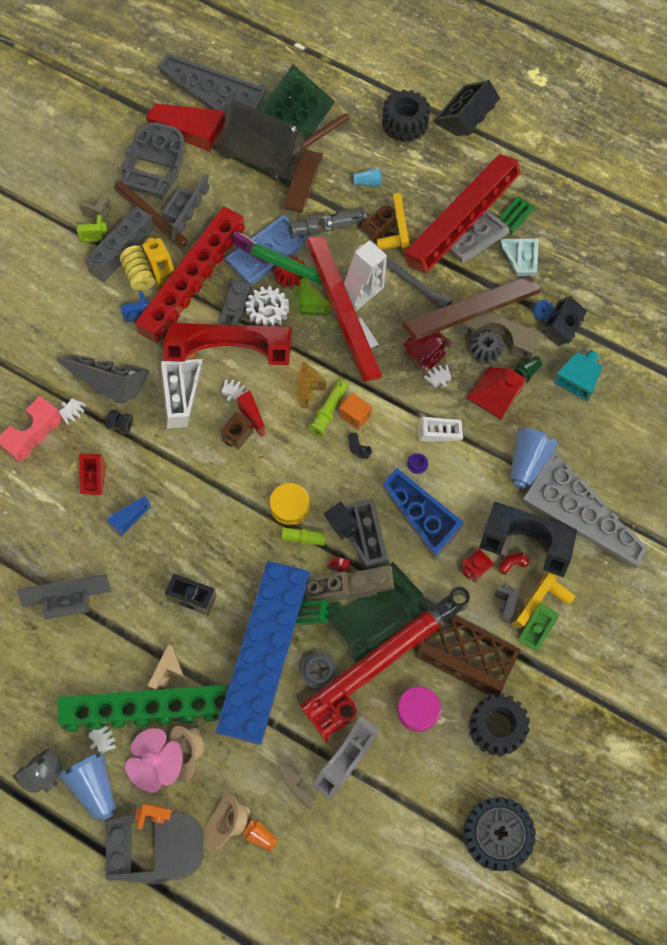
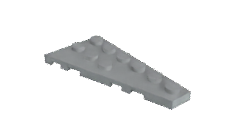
M554 451L522 502L557 523L577 529V534L636 568L648 548L630 529H627L618 520L619 517L605 506V502L583 479H579L568 463L565 464L560 459L559 454Z

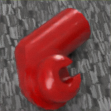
M523 552L509 554L501 562L497 570L501 574L506 575L513 565L519 564L520 567H527L530 559Z

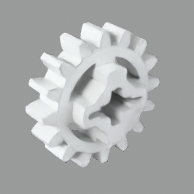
M271 286L268 287V290L261 287L260 292L253 290L254 296H248L246 314L249 316L250 322L255 321L256 326L263 324V326H274V323L281 325V319H287L289 301L285 299V293L279 294L278 288L272 291Z

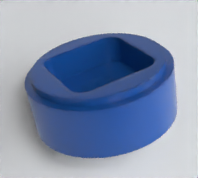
M541 300L534 305L533 315L536 319L545 321L549 318L554 307L551 302Z

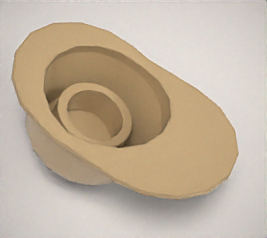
M175 726L170 733V742H179L183 753L181 771L176 779L180 782H186L194 774L195 761L204 752V742L199 729H186L183 726Z
M227 795L222 799L206 825L204 840L209 849L216 850L221 848L229 837L241 834L247 825L250 809L238 803L233 795Z

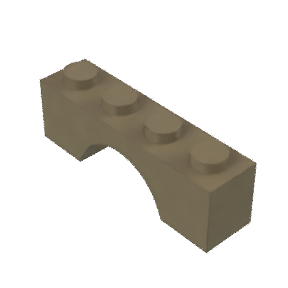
M489 312L456 325L455 329L456 332L470 338L474 337L477 331L482 333L484 329L487 332L494 330V333L500 334L509 343L510 355L525 361L531 359L542 334L534 328L520 325L515 320H508L495 312Z

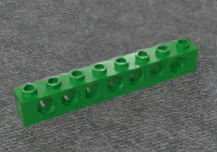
M229 685L58 697V725L65 729L66 732L79 731V727H88V730H100L102 726L111 725V728H124L125 724L144 727L148 726V722H158V725H170L172 721L181 720V723L187 724L194 723L195 719L214 722L218 720L222 709L216 707V702L219 699H226ZM202 700L205 702L201 710L193 709V704L196 701ZM174 702L182 703L181 709L177 712L170 711V706ZM153 703L158 704V710L155 713H147L149 705ZM129 705H134V713L125 715V708ZM105 707H112V712L109 716H101V712ZM88 708V715L83 719H79L78 714L80 710Z

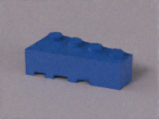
M398 468L383 482L384 492L432 557L436 559L460 532L464 522Z

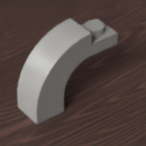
M361 716L342 746L321 770L312 786L331 800L356 769L381 730Z

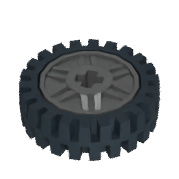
M493 797L482 801L469 813L464 827V842L467 846V851L480 866L492 871H509L522 865L532 854L536 842V828L533 826L534 822L530 818L529 812L524 810L521 804L505 797ZM499 828L502 829L501 833H505V837L500 840L497 839L498 835H494V831L499 830Z

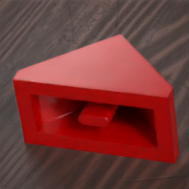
M79 454L80 494L102 495L107 466L101 454Z

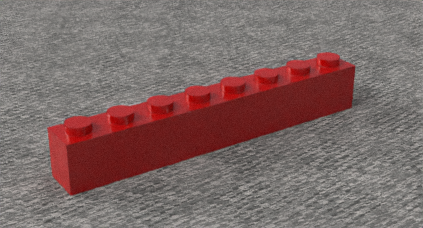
M499 153L416 241L407 248L404 254L408 267L427 274L521 175L518 160Z

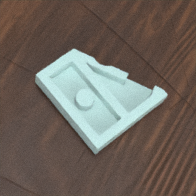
M501 239V247L516 275L537 277L539 239Z

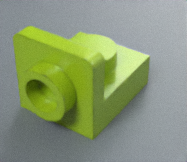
M97 215V224L77 225L80 242H102L104 240V234H107V223L103 222L101 215Z

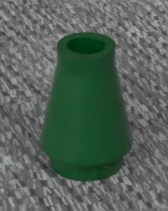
M535 356L516 365L513 371L526 378V382H528L543 364L541 359Z

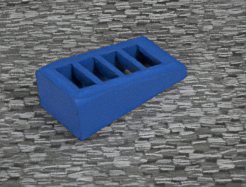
M144 496L114 513L106 521L117 534L122 536L151 508L150 502Z

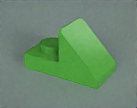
M539 603L518 641L538 652L560 614Z

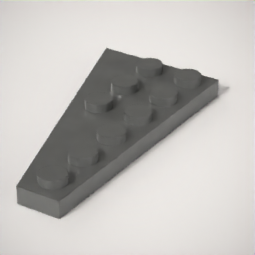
M168 53L159 66L161 73L206 107L224 111L225 121L242 134H245L267 94V88Z

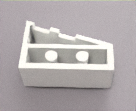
M370 240L356 249L344 282L355 311L384 288L387 255Z
M203 359L186 360L185 362L161 361L160 375L167 429L188 427Z

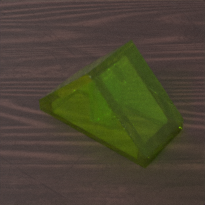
M302 278L300 284L299 315L328 316L330 314V303L305 278Z

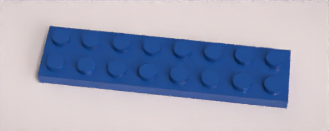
M267 561L216 728V734L262 745L310 571Z

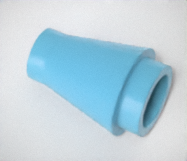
M373 168L360 173H354V185L370 187L382 185L381 170Z

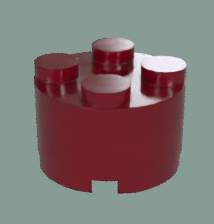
M440 331L416 341L410 337L404 343L406 348L405 356L421 371L426 372V367L432 369L446 355L444 350L446 346L450 348L451 341Z

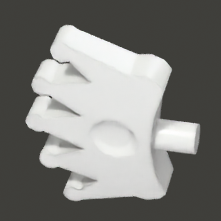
M439 365L440 372L433 367L434 374L428 371L429 377L424 376V379L434 388L440 384L446 387L447 384L445 382L451 380L448 365L445 366L446 371Z
M225 380L222 395L228 396L226 399L228 402L231 399L237 402V397L245 393L243 392L245 385L239 388L240 381L233 386L234 380H231L229 384L228 380Z
M71 398L68 404L62 402L61 405L64 408L59 413L66 424L69 425L68 419L75 422L73 416L81 418L78 412L84 413V410L80 406L86 407V404Z
M107 726L89 733L88 737L94 742L89 746L91 750L97 746L98 752L102 751L104 753L116 748V745L110 746L115 741V738L108 739L113 732L105 733L108 729Z

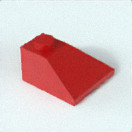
M488 367L466 399L501 420L523 390L526 378L510 368Z

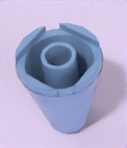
M521 427L518 428L510 476L514 486L525 489V486H531L557 448L558 441L552 438L550 441L546 439L547 434L535 429L524 427L522 431Z
M102 751L59 773L60 779L94 820L99 818L100 822L114 815L112 810L116 806Z

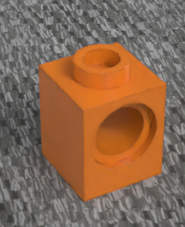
M354 393L348 398L345 397L339 404V416L357 430L372 415V407Z

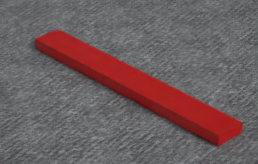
M309 237L305 241L361 378L363 382L379 380L383 376L324 237Z

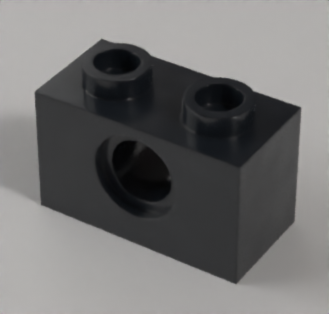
M571 296L558 300L541 332L557 346L570 343L575 338L577 328L584 322L583 318L587 310Z
M174 573L165 591V596L169 602L209 616L217 597L215 588Z

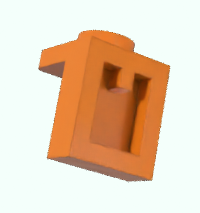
M144 803L143 807L137 808L134 822L139 823L137 829H143L146 815L150 816V821L164 823L165 819L170 820L172 808Z

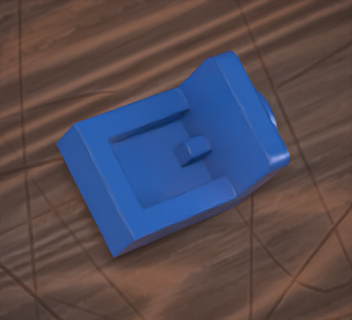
M139 292L140 302L120 305L124 322H136L150 304L149 298L145 299L143 292Z

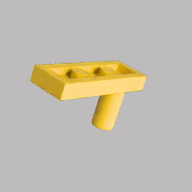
M401 193L393 194L400 235L377 239V244L380 250L402 246L404 254L407 248L410 247Z
M546 572L511 625L516 629L525 626L548 591L566 605H569L576 595L556 581L558 575Z

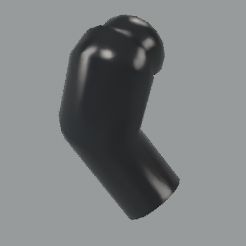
M358 433L348 434L350 452L361 459H368L372 454L371 447L360 445Z

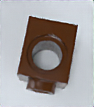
M235 412L221 429L222 441L227 446H234L239 450L254 432L253 423ZM234 430L241 431L237 435L231 434Z

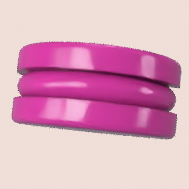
M413 687L405 691L397 707L400 722L407 729L414 732H423L432 728L437 722L441 711L438 697L433 691L425 687Z

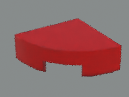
M336 557L330 558L327 567L338 572L345 571L348 573L350 560Z

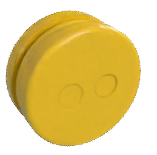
M285 483L274 489L270 496V511L276 521L283 525H296L307 517L310 507L309 496L303 487L294 483Z

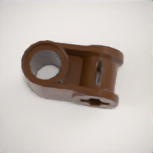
M388 205L382 206L362 223L360 231L369 235L373 243H377V239L383 238L385 234L394 228L395 209Z

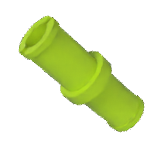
M283 527L281 541L300 542V545L308 543L324 546L326 532L307 531V528L300 530Z

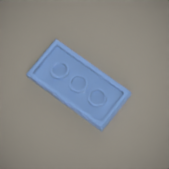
M283 214L251 239L261 246L286 257L288 255L291 257L306 246L305 241L308 237L300 235L296 236L295 239H291L288 231V222L291 220ZM239 247L225 257V262L245 282L252 285L275 269L274 264L270 262L263 264Z

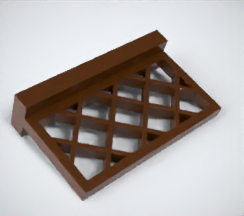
M456 616L449 619L452 628L442 630L440 624H438L440 628L437 632L430 633V636L424 639L416 658L488 695L494 694L498 696L505 686L521 649ZM458 630H469L472 638L462 640ZM454 632L458 642L447 644L444 634ZM440 636L443 646L435 647L428 642L430 638ZM486 639L490 641L492 648L482 651L479 640ZM474 642L478 652L468 655L464 644ZM460 646L463 656L458 658L452 656L449 648ZM506 649L514 654L511 659L503 661L499 651ZM494 652L498 663L488 665L484 655ZM480 656L483 667L476 668L472 666L470 659ZM500 667L503 673L502 680L493 677L490 669Z

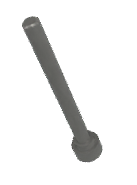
M387 257L386 266L433 300L437 309L452 304V299L446 295L439 296Z

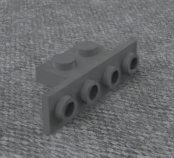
M204 175L194 193L178 187L162 212V218L174 223L171 239L175 240L178 234L183 233L186 221L192 219L195 207L198 208L200 206L203 194L206 195L210 188V184H208L209 175Z
M107 574L17 589L23 607L43 604L42 614L45 620L89 612L90 595L111 592Z

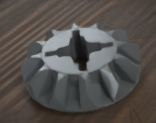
M313 653L302 663L301 675L307 685L314 689H320L336 678L337 666L329 655ZM316 662H318V666L320 665L321 669H326L323 672L322 680L318 674H313V671L316 670Z

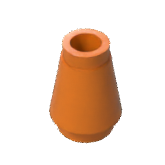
M252 818L241 834L245 837L246 841L265 850L267 849L269 852L272 851L278 842V839L259 819L256 821Z

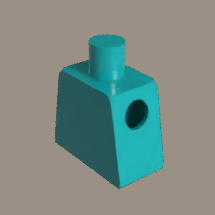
M589 350L586 356L576 353L558 372L554 383L588 402L603 367L596 362L599 354L593 350Z

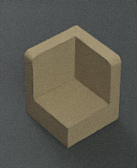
M101 195L98 201L90 199L88 204L81 202L79 205L83 216L97 221V215H101L103 222L112 209L110 199L105 195Z

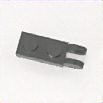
M232 279L219 324L226 325L228 318L233 319L231 325H239L252 289L251 283Z

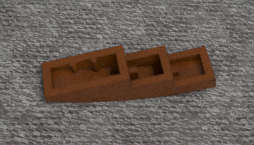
M304 150L289 187L283 209L299 213L303 212L312 193V186L316 180L318 168L323 159V153Z

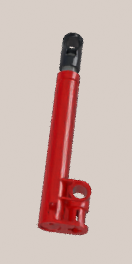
M464 587L453 588L449 595L433 606L431 612L424 611L419 617H416L299 705L326 743L329 741L328 737L338 729L342 730L348 724H352L357 720L358 711L349 696L430 636V633L438 630L440 622L443 621L445 623L458 612L464 611L468 607L470 599L467 589ZM456 595H461L465 598V601L463 603H456L453 598ZM345 707L352 708V716L348 718L341 715L342 709Z

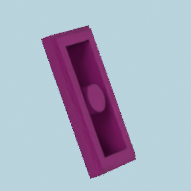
M236 231L233 233L234 243L237 247L263 264L267 263V261L250 253L252 246L256 243L242 233Z

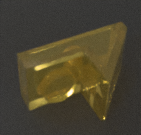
M302 362L301 408L309 409V401H313L314 390H326V380L307 362Z

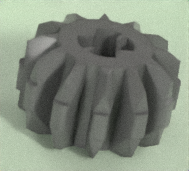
M486 329L482 333L477 331L470 340L469 351L473 353V359L479 358V363L483 362V360H486L487 364L491 363V360L496 362L499 356L503 354L504 341L500 340V334L494 335V330L490 333H487Z

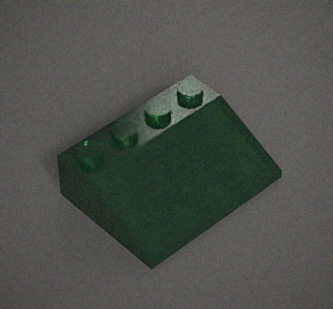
M292 64L247 126L261 138L285 150H290L313 135L336 101Z

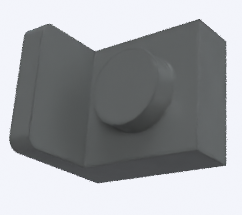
M498 586L494 596L505 599L502 600L499 612L503 613L501 621L509 623L519 593L515 592V589L512 587Z

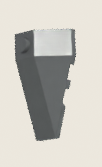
M74 354L57 358L58 363L105 397L114 399L116 403H127V401L136 398L149 375V370L130 364L119 367L114 366L113 361L95 362L94 358Z

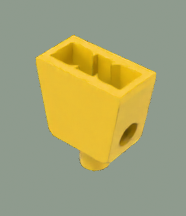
M148 238L142 247L159 288L166 283L174 272L170 254L161 238ZM158 262H162L164 264V267L162 269H159L157 265Z

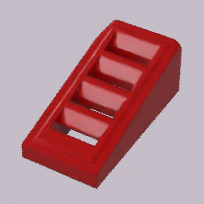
M248 390L237 397V406L245 418L253 423V428L259 436L263 437L265 435V426L251 391Z

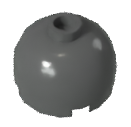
M53 747L47 748L31 759L30 763L25 767L22 766L12 776L18 785L28 792L37 793L43 789L45 792H48L58 784L56 779L62 770L61 759Z

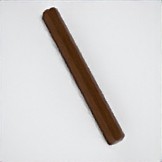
M122 181L115 183L114 190L134 208L137 206L151 215L153 224L179 248L187 245L188 239L182 234H178L175 240L171 239L173 226Z

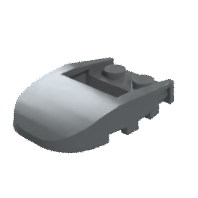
M149 123L142 126L134 136V142L126 150L125 162H123L121 168L123 176L122 180L118 179V182L122 181L131 190L156 196L162 200L178 176L184 154L183 134L177 128L161 123ZM141 159L170 167L172 170L170 175L165 178L134 169L137 160Z
M171 813L170 820L165 819L164 823L155 822L154 872L132 873V823H136L134 822L136 814L106 821L105 879L107 881L118 880L127 883L161 884L162 882L176 881L191 876L202 863L203 832L198 821L190 815ZM146 815L144 822H153L150 821V816Z

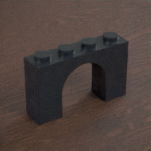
M494 501L479 548L500 555L507 537L511 535L529 536L538 541L545 549L546 557L543 571L564 577L571 562L577 529Z

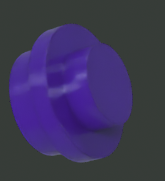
M413 454L407 461L408 469L415 474L424 473L428 468V459L423 454Z

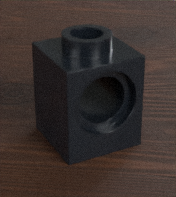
M341 501L323 513L325 519L341 540L345 537H352L357 532L356 529L359 528L357 521Z

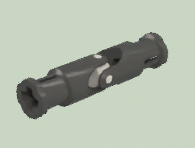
M359 207L358 210L353 211L343 210L333 215L325 214L304 218V221L293 223L289 221L288 231L291 239L305 234L307 236L333 230V227L344 229L351 227L353 224H362L367 219L364 207ZM321 218L323 230H319L317 227V222Z

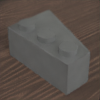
M369 499L345 505L359 526L356 529L357 532L348 539L367 569L390 566L374 500Z

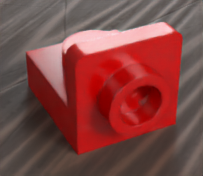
M479 548L468 559H464L461 562L460 568L462 574L467 579H472L476 582L495 563Z

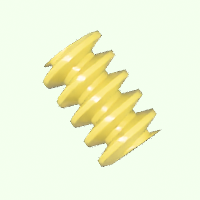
M140 246L126 248L119 257L127 279L130 282V287L135 291L148 290L155 284V279Z

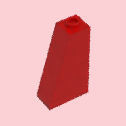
M158 103L154 104L146 116L148 124L161 123L175 127L183 134L185 143L209 152L226 124L225 113L222 110Z

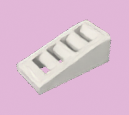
M422 417L417 424L418 440L421 442L457 441L463 439L461 420ZM451 426H454V433H451Z

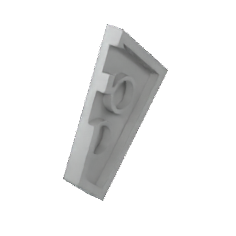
M486 210L471 226L470 230L464 233L450 248L451 254L463 264L509 234V227Z

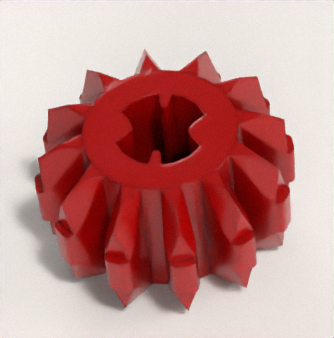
M297 256L293 259L305 265L304 261H299ZM275 265L274 276L277 284H282L283 288L290 286L293 289L294 285L300 287L301 282H305L306 278Z

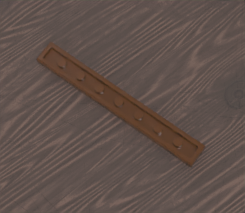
M527 276L405 321L403 328L416 341L537 295L541 292L542 288L531 276Z

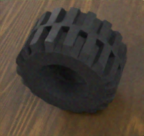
M406 89L402 90V92L396 91L394 95L390 94L383 105L382 126L385 133H388L389 137H395L394 140L398 141L400 139L402 142H406V140L411 142L414 141V138H421V135L426 133L429 124L430 104L426 102V98L424 96L421 97L419 92L414 93V90L406 91ZM400 115H410L411 117H403Z
M499 693L498 696L494 694L489 695L488 698H483L477 704L470 716L469 728L471 731L469 733L470 737L474 738L473 743L476 746L479 745L481 751H488L489 755L492 756L495 754L499 756L509 755L525 742L530 727H528L530 718L526 717L528 712L526 708L522 709L520 707L522 703L519 700L515 702L513 701L514 697L510 695L504 697V694ZM492 713L505 715L511 723L512 730L510 735L504 738L494 736L486 725L488 715Z

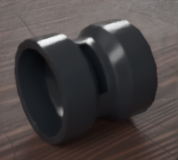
M110 410L106 419V429L112 431L119 430L120 433L127 435L133 424V415L127 413L120 414L117 410Z

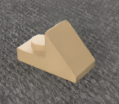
M169 644L148 684L150 690L165 689L170 679L169 674L185 680L173 646Z

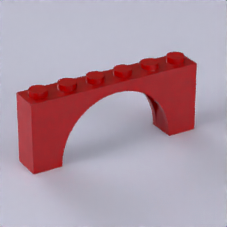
M170 323L163 342L164 361L185 362L190 355L203 349L219 346H236L252 349L263 354L268 360V365L289 366L292 349V327Z

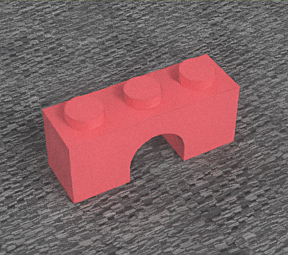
M41 396L25 410L33 421L29 429L18 431L10 425L0 435V448L18 463L22 459H26L30 455L31 450L37 444L42 443L46 435L52 429L57 428L62 420L58 409Z

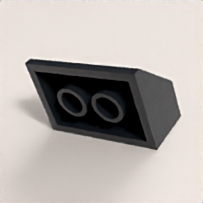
M490 80L464 85L433 121L455 136H469L475 131L474 128L485 119V115L495 108V104L500 97Z

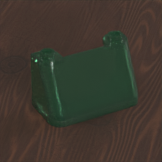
M394 562L389 564L392 567L394 589L377 592L375 596L358 598L345 607L337 601L330 602L329 606H326L328 615H325L328 625L355 663L416 617H419L424 611H428L423 593Z

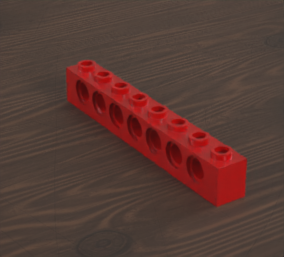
M225 206L222 207L135 322L139 334L157 344L161 339L165 338L170 323H176L179 320L180 313L190 305L195 293H199L203 282L211 277L213 269L222 262L227 250L233 247V233L236 231L243 234L245 225L242 215Z

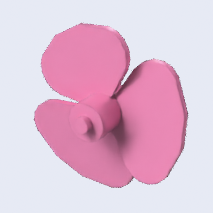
M147 729L139 733L131 744V751L135 756L141 758H130L125 764V770L131 782L139 789L150 793L159 791L162 784L168 786L174 783L181 771L183 762L182 746L179 742L171 741L162 749L166 742V734L162 729Z

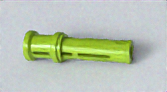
M339 378L336 381L323 407L316 411L315 419L307 427L308 431L318 437L324 436L326 426L333 420L332 414L349 387V383L344 380L343 384H341L343 379Z

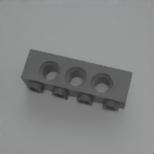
M136 206L85 259L89 273L105 282L122 264L119 258L120 254L128 247L139 246L154 230L152 216Z

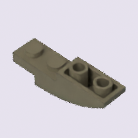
M388 565L349 574L344 571L310 578L305 590L306 601L356 599L375 596L377 592L394 589L392 567Z

